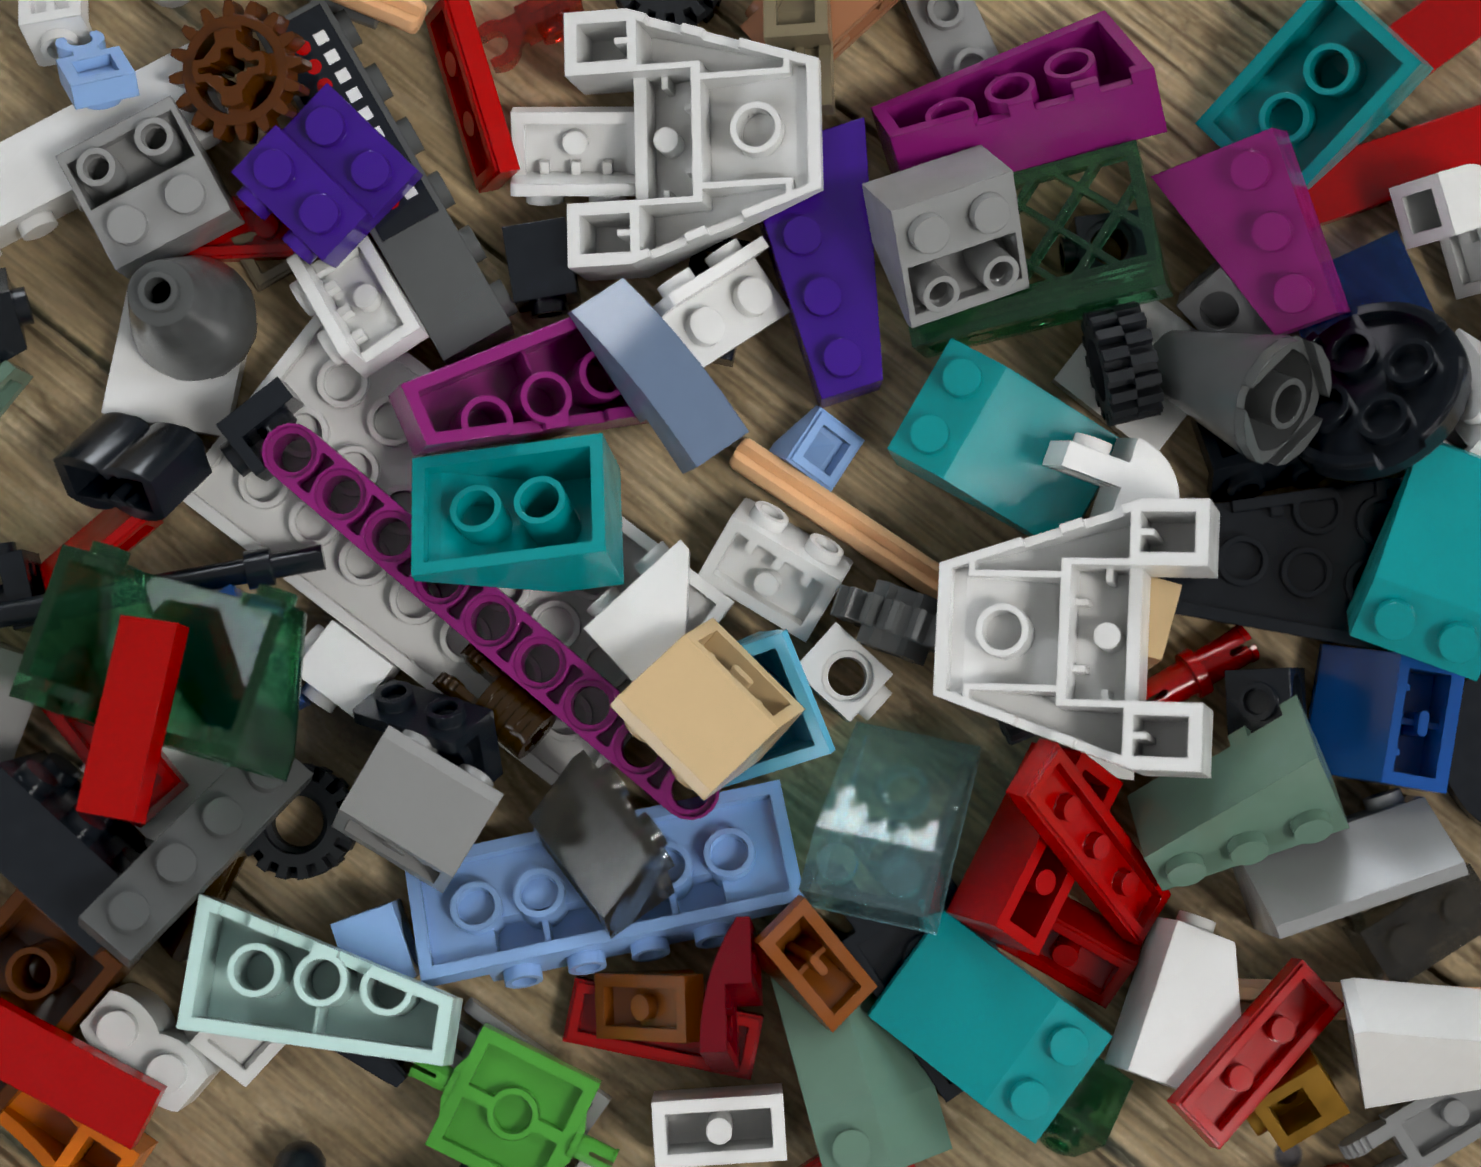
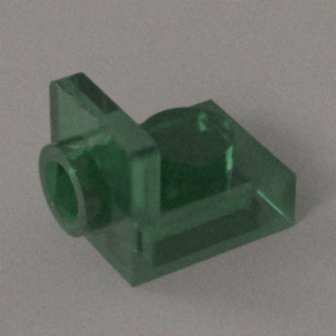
M1098 1057L1041 1135L1040 1141L1051 1151L1070 1157H1076L1105 1146L1133 1081L1113 1066L1105 1064V1060Z

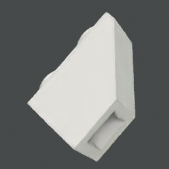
M681 540L671 548L661 541L634 566L641 574L639 578L623 592L616 585L610 587L586 610L593 620L584 627L585 631L632 682L687 633L691 553Z

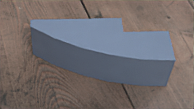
M624 278L568 313L638 421L641 423L647 419L683 474L697 468L749 432L727 398L692 352L654 308Z

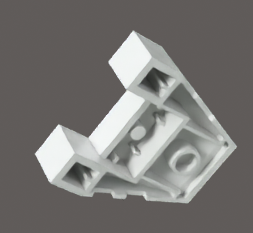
M628 8L564 13L565 77L584 95L634 92L636 199L567 204L568 268L587 281L649 278L824 191L821 61L819 58L744 38L737 40L706 32L704 28L686 23L679 25Z
M1140 498L1121 504V508L1084 520L1077 518L1059 524V528L1024 539L1018 537L939 562L933 681L934 696L1143 776L1211 778L1213 711L1204 703L1146 701L1151 577L1218 578L1220 512L1210 498Z

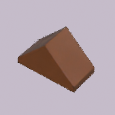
M798 895L753 940L761 968L832 1033L878 987L807 899L801 895Z

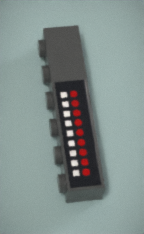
M313 0L284 16L290 21L286 32L293 31L302 36L306 42L301 49L295 52V56L312 62L311 70L298 74V82L310 89L309 96L300 97L294 95L293 99L299 110L301 111L317 92L328 83L423 174V177L370 233L446 366L493 348L516 335L509 320V317L518 313L513 300L500 279L491 284L487 282L477 264L487 258L484 250L469 225L457 230L446 210L456 204L449 189L437 170L427 176L415 155L425 149L407 117L405 116L395 122L384 102L394 96L376 63L366 68L363 67L353 49L363 42L346 11L343 9L333 15L325 0ZM255 32L267 53H274L265 37Z

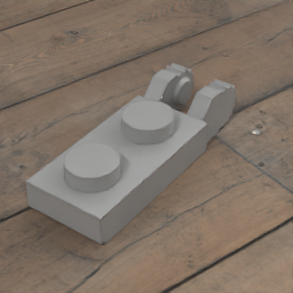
M1481 1089L1397 1103L1379 1114L1380 1120L1365 1124L1354 1133L1345 1137L1338 1144L1339 1149L1345 1159H1355L1367 1154L1372 1149L1392 1138L1401 1154L1388 1158L1373 1167H1433L1481 1138Z

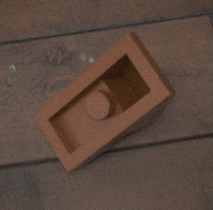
M691 969L594 973L596 1038L670 1043L700 1042V1024L704 1001L703 974H694V971Z

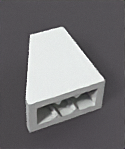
M1179 910L1176 920L1157 917L1146 935L1138 964L1104 1062L1105 1064L1177 1089L1241 1016L1236 945L1234 941L1213 934L1216 926L1214 921Z
M1363 978L1341 980L1351 1052L1365 1109L1481 1089V989Z

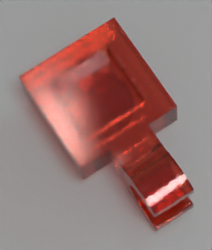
M526 0L514 6L515 13L502 19H493L481 24L478 27L482 44L494 38H502L508 42L506 51L490 60L495 73H504L513 69L519 63L522 49L527 42L532 46L543 40L546 45H551L564 40V13L584 11L582 0Z

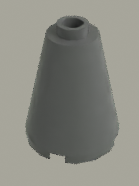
M200 255L167 258L142 265L135 271L129 281L127 299L131 334L142 357L157 371L180 381L214 379L226 375L246 358L257 335L258 324L256 323L255 299L252 290L245 280L229 265L220 260Z
M1183 330L1169 331L1153 344V349L1157 351L1159 359L1156 362L1158 370L1162 375L1163 383H1160V386L1164 392V397L1249 461L1262 465L1265 463L1275 466L1287 464L1305 450L1318 432L1323 418L1314 415L1319 395L1330 397L1332 386L1330 362L1322 347L1299 336Z

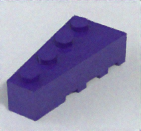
M864 117L822 130L824 191L759 222L763 238L769 245L767 250L784 302L790 310L788 314L818 406L822 408L878 391L883 381L874 245L872 243L862 188L863 183L869 182Z

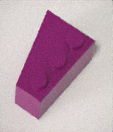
M1269 128L1151 176L1274 335L1291 334L1351 312L1287 131Z

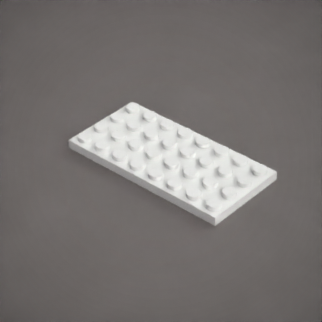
M317 314L312 317L251 395L252 397L276 377L286 382L305 405L293 414L297 418L296 424L303 425L324 439L411 514L412 458L526 443L525 441L414 456L388 396L400 384L430 373L432 370L408 352H405L366 379L347 362L337 366L328 356L317 337V333L325 329ZM221 434L206 453L212 473L183 502L247 551L269 547L271 553L322 544L326 570L282 578L427 690L443 694L431 683L442 672H446L449 675L455 676L468 691L479 698L491 683L480 674L475 673L465 663V659L460 654L470 642L277 478L272 477L266 482L257 477L252 471L243 477L222 453L220 446L228 440ZM264 439L255 444L261 453ZM299 439L286 446L282 462L288 472L302 470L310 461L312 451L307 440ZM348 480L341 482L334 488L331 494V505L336 513H349L357 507L360 502L361 491L356 481ZM623 516L624 584L616 585L621 592L641 576L634 566L658 544ZM393 522L383 528L379 544L385 555L395 556L406 550L411 536L408 526L404 522ZM691 568L687 632L712 618L720 623L734 605V601ZM428 582L429 590L436 598H445L452 595L459 586L458 584ZM612 586L566 592L499 588L621 692L632 683L628 676L584 629L593 620L586 610ZM498 604L486 606L481 610L476 624L480 635L486 640H495L502 637L507 632L510 624L508 611L504 606ZM536 647L526 658L525 667L527 674L532 680L539 683L549 681L557 674L560 660L552 647ZM590 687L578 694L575 699L574 709L580 721L587 725H594L606 718L610 703L608 696L603 690L597 687ZM558 717L544 739L528 755L518 759L578 806L612 764ZM631 733L627 735L624 741L623 748L632 738L633 735ZM498 742V744L502 748H504L507 752L513 755L508 749H506L501 743Z

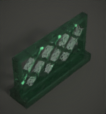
M1137 140L1013 172L1015 189L1022 188L1017 196L1019 215L1023 213L1048 228V231L1030 259H1026L1028 279L1030 280L1033 274H1036L1043 278L1044 281L1029 284L1030 288L914 328L908 325L912 347L925 358L941 355L951 338L968 347H974L1082 320V314L1132 301L1142 305L1174 297L1169 273L1164 263ZM1127 161L1131 183L1117 205L1089 189L1102 167ZM1085 172L1079 182L1068 177ZM1051 180H1057L1073 190L1054 221L1026 205L1038 185ZM1083 196L1111 212L1092 244L1064 228ZM1134 198L1136 199L1140 218L1126 211ZM1123 219L1143 231L1147 254L1120 261L1101 249L1119 221ZM1058 235L1087 252L1073 273L1056 277L1039 267ZM1096 257L1107 263L1106 265L1089 269Z

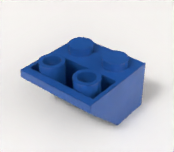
M1321 644L1308 721L1328 764L1331 775L1422 792L1446 794L1465 677L1396 652Z

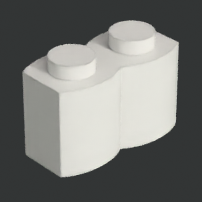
M129 982L110 990L80 1024L81 1031L89 1045L166 1085L167 1088L158 1106L166 1110L178 1112L195 1101L222 1070L198 1049L188 1043L184 1030L176 1029V1020L168 1005L156 993L136 983Z

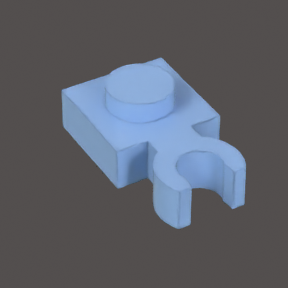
M97 30L89 32L91 42L84 45H70L64 37L56 39L55 44L59 58L56 59L60 83L76 110L82 108L92 110L109 109L118 105L122 99L140 96L136 73L119 46L106 47L103 33Z

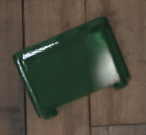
M92 541L89 551L62 544L9 696L65 718L95 727L120 615L179 623L189 627V633L163 747L287 782L296 752L307 613L295 607L298 596L273 586L259 584L256 594L243 592L241 597L143 572L128 564L131 553L109 544Z

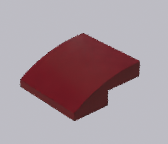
M750 916L735 918L715 957L706 987L700 1024L699 1053L713 1073L739 1072L737 1007L763 1006L762 968L753 943L758 934Z

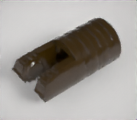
M469 643L460 654L465 659V663L475 673L480 674L491 683L479 698L475 697L466 689L461 681L446 672H442L431 684L444 695L457 697L463 701L493 709L498 742L518 759H522L544 739L553 727L557 716Z

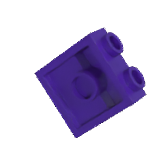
M328 83L317 92L284 129L275 125L231 171L244 184L236 195L263 220H266L274 213L289 228L281 237L282 240L309 265L319 257L323 262L334 268L340 265L370 231L423 177V174Z

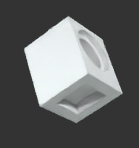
M837 622L832 625L800 661L811 690L847 722H851L857 714L868 721L892 694L884 684L893 673ZM839 659H852L863 669V686L854 695L845 696L838 694L830 686L828 680L829 669Z

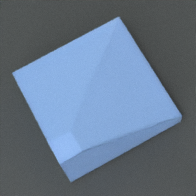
M816 405L776 440L769 451L831 492L865 440L822 407Z

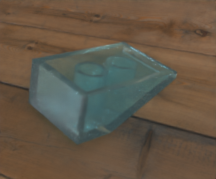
M856 722L815 825L799 886L800 892L812 907L937 935L979 763L981 747Z

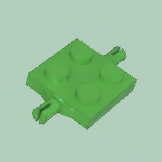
M488 1023L483 1025L470 1054L455 1069L448 1065L439 1066L414 1062L409 1071V1077H413L443 1092L440 1101L439 1117L425 1145L469 1167H565L572 1157L592 1167H612L619 1153V1149H615L584 1133L587 1124V1111L602 1080Z

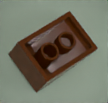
M18 888L0 908V997L72 1036L78 1032L80 1024L110 990L117 988L144 956L142 955L129 969L108 950H104L92 957ZM1 1080L0 1114L22 1092Z

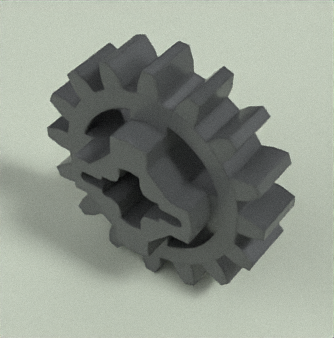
M878 579L873 592H866L853 586L840 585L830 615L859 627L860 630L856 641L861 642V645L924 666L928 653L932 652L935 654L937 599Z

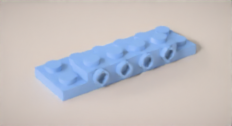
M780 779L722 791L714 809L705 817L696 820L680 819L660 804L473 844L444 893L439 892L405 871L421 982L431 986L490 975L494 982L504 980L505 987L520 989L542 982V971L568 966L569 974L588 975L605 969L607 967L606 958L631 953L632 960L654 961L670 954V944L695 939V945L698 948L720 947L736 917L750 916L751 919L778 914L798 895L805 897ZM698 796L677 802L685 808L694 809L702 806L708 798L703 800Z

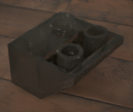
M583 750L570 760L528 820L540 844L612 939L675 893L668 870L675 865L664 848L668 843L655 822L646 812L637 817L631 804L626 799L629 792L618 774L607 762L597 768Z

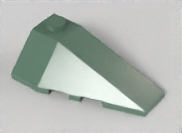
M771 977L822 1167H908L953 1149L935 1085L911 1049L867 1015V1012L877 1000L873 993L832 1033Z

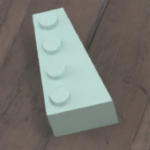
M199 894L176 1029L447 1066L453 1065L463 998L219 898Z

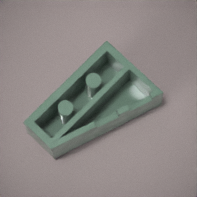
M1297 694L1279 705L1282 716L1252 734L1250 729L1243 726L1228 735L1230 747L1212 757L1211 778L1159 776L1127 796L1143 857L1162 891L1177 886L1184 887L1196 884L1206 876L1238 865L1258 863L1268 855L1300 844L1317 843L1329 837L1330 834L1349 828L1330 769Z

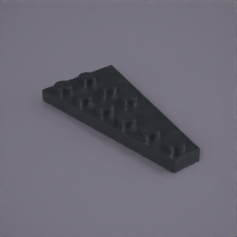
M1393 477L1370 482L1216 503L1215 506L1220 512L1218 578L1157 577L1182 585L1175 615L1363 649L1394 652L1350 636L1346 611L1404 477Z

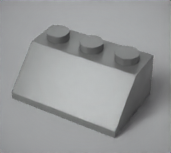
M1400 788L1386 790L1364 798L1363 803L1366 809L1346 816L1349 828L1330 834L1329 837L1320 842L1300 844L1268 855L1258 863L1238 865L1232 868L1253 929L1278 939L1469 875L1463 858L1426 798L1413 795L1403 796Z

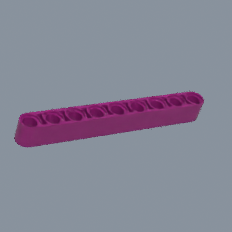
M295 423L279 425L268 433L263 442L262 458L265 467L275 478L666 810L680 819L696 820L705 817L714 809L719 800L720 790L711 795L700 807L691 809L678 804L672 792L673 783L676 778L671 771V767L659 755L651 765L646 767H639L630 763L623 751L624 741L630 732L624 720L611 707H609L606 718L598 724L587 725L580 721L575 713L574 704L576 697L581 691L586 688L597 687L605 692L610 704L621 691L498 587L459 585L452 595L445 598H436L430 592L428 582L415 581L411 576V536L409 545L401 554L395 556L385 555L379 544L383 528L393 522H404L408 526L411 535L412 514L324 439L303 425ZM299 439L307 440L312 451L310 461L302 470L288 472L282 462L286 446ZM348 480L356 481L361 491L360 502L357 507L349 513H336L331 505V494L334 488L341 482ZM493 604L502 605L509 614V628L499 639L486 640L478 632L476 625L477 617L486 606ZM550 646L558 654L560 660L559 670L551 680L543 683L536 682L527 674L525 667L526 658L534 648Z

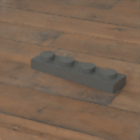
M264 732L79 916L78 925L129 969L199 897V894H202L311 783L314 773Z

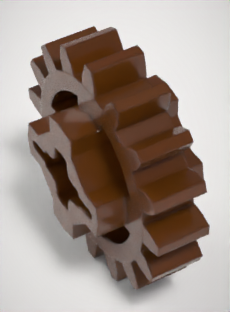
M224 0L223 16L220 17L217 13L205 7L200 10L201 20L204 24L200 30L184 25L181 29L190 43L187 50L181 48L171 50L170 55L183 63V70L170 75L169 83L186 89V93L181 95L175 103L181 110L189 113L196 112L191 122L195 128L207 133L213 129V137L224 142L231 143L237 134L240 141L250 145L257 144L258 128L264 133H268L275 125L279 127L277 118L280 115L293 119L298 114L296 108L291 104L294 95L302 97L309 96L310 89L298 82V74L311 70L312 62L295 56V52L301 49L306 42L302 36L295 32H286L290 21L276 12L268 15L267 8L254 1H250L244 11L242 5L232 0ZM252 32L260 33L265 37L274 53L260 51L259 40L253 38ZM245 62L253 66L247 67L246 71H244ZM235 74H237V76H236V82H233V81L227 79V78H234V77H235ZM214 91L220 94L221 105L228 108V114L216 107L208 92Z

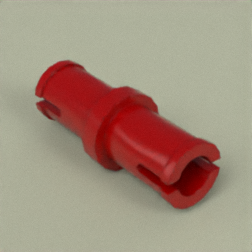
M1235 625L1230 631L1194 652L1186 648L1175 655V663L1147 678L1146 700L1157 693L1159 695L1150 701L1184 702L1194 695L1202 699L1214 691L1213 684L1225 678V670H1239L1247 664L1259 660L1260 655L1256 644H1252L1249 647L1245 645L1230 654L1232 649L1252 639L1244 627Z

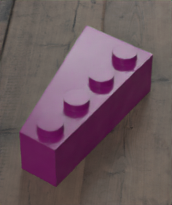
M1105 10L871 107L887 165L892 174L978 145H982L1012 169L1013 172L1168 132L1154 66Z
M570 317L402 383L388 396L414 456L649 424L647 419L641 423L638 421Z

